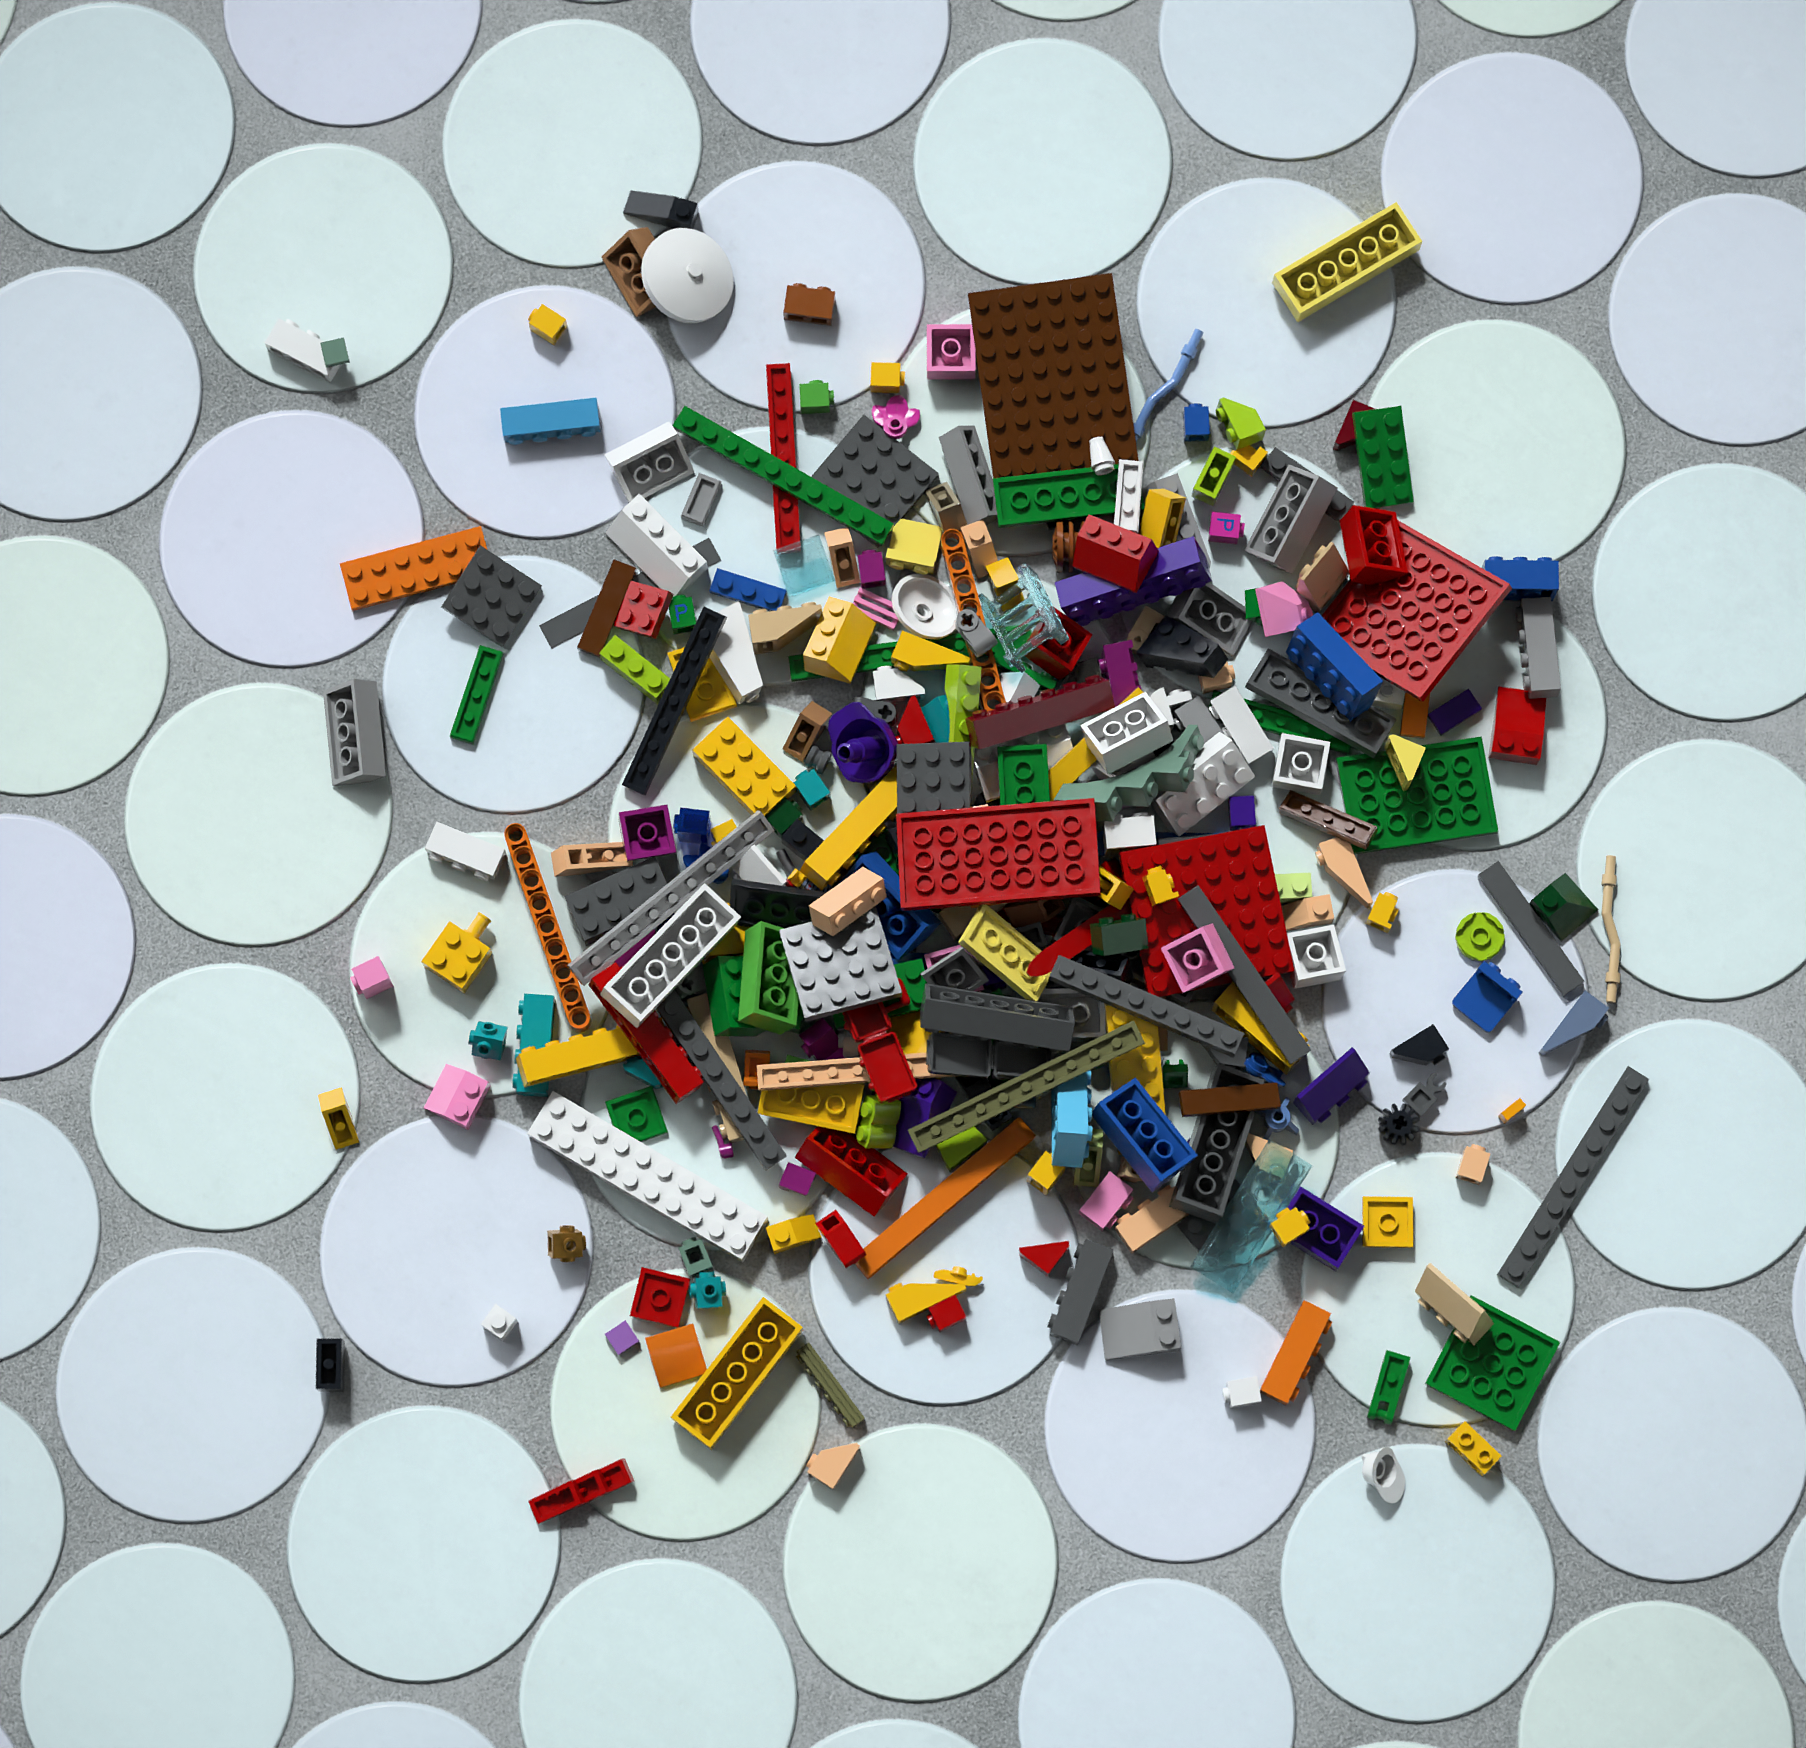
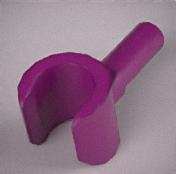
M713 1126L712 1130L717 1139L720 1156L722 1158L734 1157L732 1143L724 1144L718 1126Z

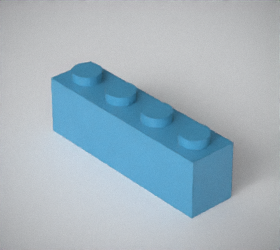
M597 398L500 408L503 439L505 443L509 442L511 445L522 444L525 440L544 442L552 437L563 440L571 438L572 435L579 434L583 437H590L596 435L597 432H601Z

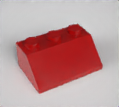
M1353 505L1340 520L1351 582L1374 585L1405 576L1408 572L1396 512Z
M1088 514L1077 535L1072 566L1077 570L1137 593L1159 550L1152 539Z

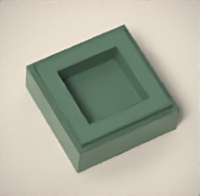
M344 337L320 343L326 368L350 362Z

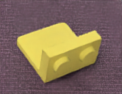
M900 519L893 527L890 545L887 548L885 557L886 565L897 570L909 569L918 574H933L942 535L941 527Z

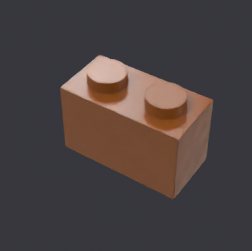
M795 283L793 286L787 285L783 311L784 320L832 326L835 291H831L830 288L819 286L817 289L807 288V285Z

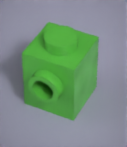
M822 380L809 381V384H799L801 414L830 413L829 405H834V390H829L828 383H823Z

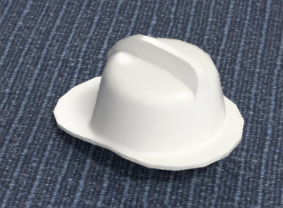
M1383 1447L1378 1452L1363 1454L1361 1459L1363 1462L1362 1474L1364 1480L1376 1487L1384 1501L1396 1503L1404 1493L1405 1476L1393 1450L1389 1447Z

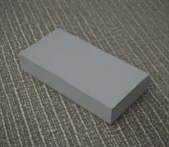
M699 473L682 511L681 519L704 527L722 482Z

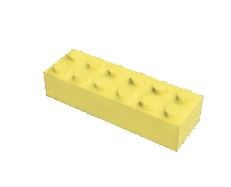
M1395 202L1275 273L1272 284L1296 321L1299 322L1418 252L1422 240L1398 203Z

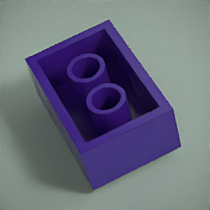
M1300 1186L1289 1203L1288 1208L1290 1211L1295 1207L1299 1212L1303 1210L1310 1220L1308 1224L1310 1229L1290 1244L1336 1272L1363 1230L1364 1225Z

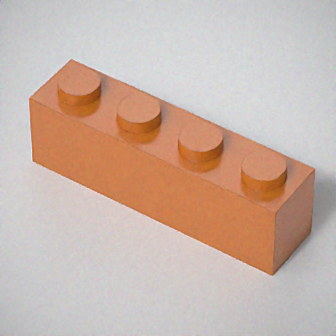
M1305 1300L1302 1302L1260 1388L1261 1394L1285 1406L1289 1400L1294 1402L1300 1390L1296 1385L1300 1378L1305 1380L1311 1367L1307 1365L1310 1356L1316 1357L1322 1345L1318 1340L1322 1333L1327 1334L1333 1322L1329 1320L1330 1312Z

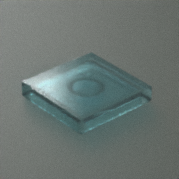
M819 534L773 550L789 597L835 581Z

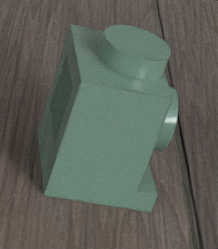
M696 1237L682 1242L683 1246L679 1247V1251L690 1278L698 1276L700 1272L713 1270L702 1238L696 1240ZM693 1253H698L700 1255V1259L698 1261L691 1260V1255Z

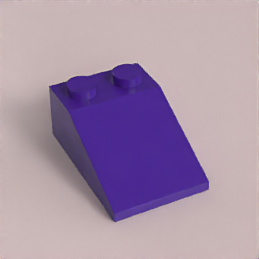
M936 1078L915 1079L917 1084L916 1090L911 1092V1095L898 1099L901 1101V1112L896 1124V1138L893 1147L924 1159L929 1149L918 1153L908 1130L948 1111L957 1094L956 1090Z

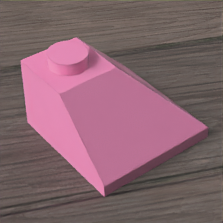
M1283 581L1255 589L1265 637L1295 631L1299 624L1313 616L1309 601Z

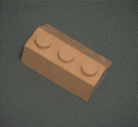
M648 227L628 230L601 256L636 317L656 307L644 288L641 274L645 251L655 240Z

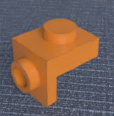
M745 1050L744 1086L758 1090L757 1065L770 1064V1051Z

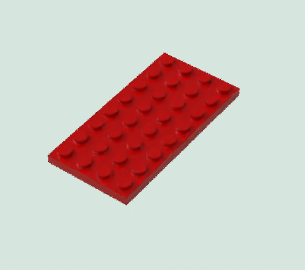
M1094 798L896 814L902 911L1101 896Z

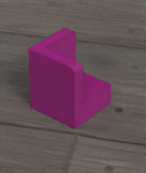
M788 1162L779 1183V1188L807 1196L812 1182L816 1178V1173Z

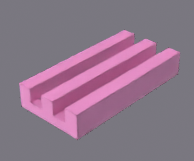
M860 587L853 604L856 607L858 604H861L892 618L893 621L890 622L859 608L876 623L894 631L899 621L895 613L862 599V596L893 610L892 601Z

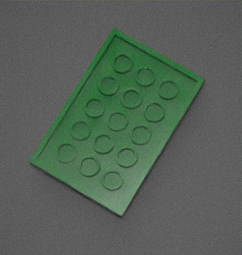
M1482 736L1421 745L1425 747V751L1413 780L1406 791L1402 790L1386 751H1379L1375 758L1366 754L1336 758L1345 813L1375 825L1378 829L1366 850L1351 844L1354 854L1497 834L1499 831Z

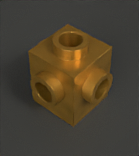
M563 1225L560 1226V1230L547 1231L548 1256L553 1259L560 1258V1262H574L576 1257H583L582 1250H586L585 1235H582L581 1231L575 1229V1226Z

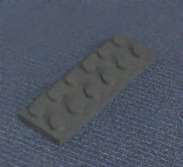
M1269 648L1245 686L1246 689L1372 758H1375L1397 720L1372 705L1365 712L1350 721L1338 711L1337 706L1329 698L1322 694L1317 685L1305 676L1303 670L1296 663Z

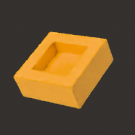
M1519 1098L1499 1114V1119L1505 1124L1523 1110L1526 1104Z

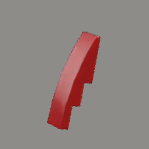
M622 1458L601 1469H596L575 1480L568 1481L528 1502L537 1523L540 1524L634 1482V1478L625 1458Z

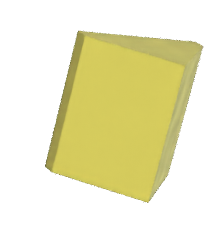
M1393 734L1388 737L1384 748L1402 790L1406 791L1413 780L1425 747Z

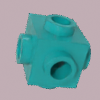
M478 1021L476 1030H471L468 1044L472 1045L471 1055L501 1061L506 1046L508 1027L491 1022Z
M700 1272L699 1277L693 1278V1283L689 1284L690 1298H694L695 1308L723 1307L722 1296H726L725 1281H721V1276H714V1272ZM709 1285L711 1291L706 1294L705 1287Z

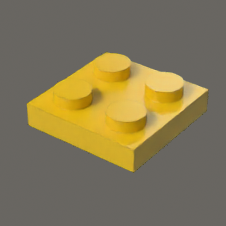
M1363 1196L1362 1225H1364V1228L1362 1230V1247L1413 1248V1197Z

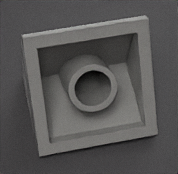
M963 946L921 973L928 984L974 991L989 981L975 957Z

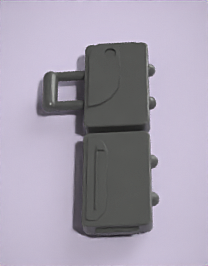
M946 1031L944 1033H931L929 1040H927L926 1065H928V1072L931 1074L987 1078L991 1074L992 1079L1010 1081L1056 1058V1052H1052L1045 1047L1038 1046L1037 1049H1031L1020 1043L1006 1045L1000 1043L999 1040H993V1042L991 1039L981 1041L971 1035L957 1037ZM1036 1097L1014 1108L1034 1109L1036 1107Z

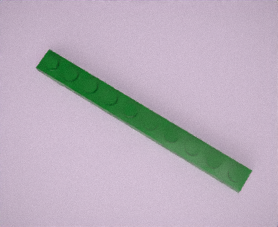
M685 405L672 425L678 432L880 546L884 544L894 527V523Z
M1022 624L989 629L998 642L997 645L992 647L993 655L998 650H1003L1006 653L1022 651L1032 634L1031 625ZM959 633L950 634L942 639L923 638L969 657L966 642ZM898 641L868 645L856 673L876 671L878 667L892 666V668H895L894 663H891V656ZM803 654L788 656L791 682L825 677L805 671Z

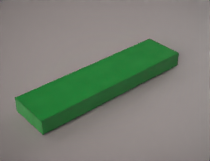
M482 645L479 646L450 733V738L474 745L504 655L502 651Z

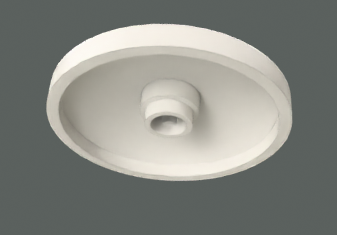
M689 228L672 229L657 237L645 251L641 266L644 288L653 304L668 317L683 323H701L717 315L727 305L733 290L732 268L723 249L706 234Z

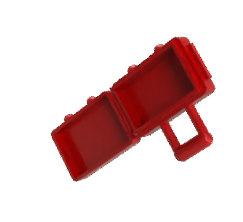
M898 978L902 997H899V1002L884 1007L883 1002L842 1012L846 1021L844 1028L850 1031L853 1041L855 1043L864 1041V1043L858 1045L857 1049L861 1058L859 1065L865 1068L871 1082L869 1089L875 1091L880 1103H891L909 1096L917 1088L916 1081L895 1032L886 1034L892 1027L887 1013L903 1006H908L911 1002L904 983L900 978Z

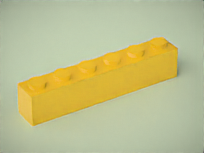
M897 765L804 861L800 872L819 889L823 890L828 884L833 886L841 876L839 872L843 868L848 870L856 860L854 856L858 852L863 854L871 845L869 840L874 835L878 838L887 827L884 824L889 819L892 822L896 819Z
M660 1017L658 1020L664 1027L663 1020ZM617 1025L614 1030L607 1031L606 1028H601L593 1031V1035L583 1037V1034L574 1035L568 1038L569 1041L560 1043L559 1040L546 1043L545 1047L536 1049L535 1046L524 1048L517 1056L516 1062L523 1086L528 1087L625 1062L629 1058L640 1055Z

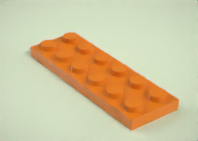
M478 526L340 563L352 611L456 584L479 546L481 545L487 549L482 527Z

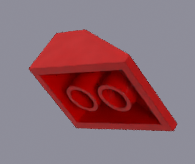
M1498 686L1488 758L1531 765L1538 764L1541 759L1544 736L1546 698L1529 699L1528 691Z

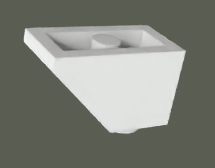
M892 666L878 667L877 671H873L877 701H887L890 703L906 702L914 695L917 700L925 699V689L898 668L892 669Z

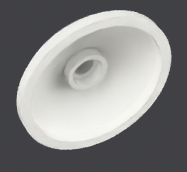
M912 574L901 579L895 586L892 593L893 610L901 624L910 632L926 639H942L956 629L955 622L958 611L953 592L945 583L930 575Z

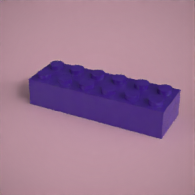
M1194 536L1159 547V552L1137 593L1085 572L1057 581L1055 586L1060 607L1070 619L1080 626H1086L1091 621L1100 618L1107 619L1112 617L1113 614L1131 611L1137 606L1146 603L1152 604L1167 596H1177L1191 588H1201L1206 583L1212 582L1206 555Z

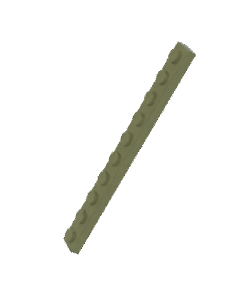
M1133 1020L909 1129L908 1132L918 1153H921L1140 1047L1145 1042Z

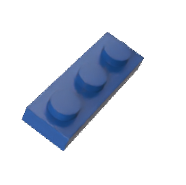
M719 568L716 570L709 590L712 594L760 609H766L769 612L777 611V608L783 605L787 593L786 589Z

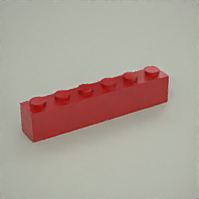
M615 962L591 978L588 985L669 1096L677 1104L702 1086L704 1082L702 1080L703 1075L696 1066L693 1067L687 1060L688 1055L681 1046L678 1047L673 1041L674 1037L670 1029L666 1026L663 1027L659 1022L656 1010L636 1028L600 995L604 986L623 968L622 966L619 967Z

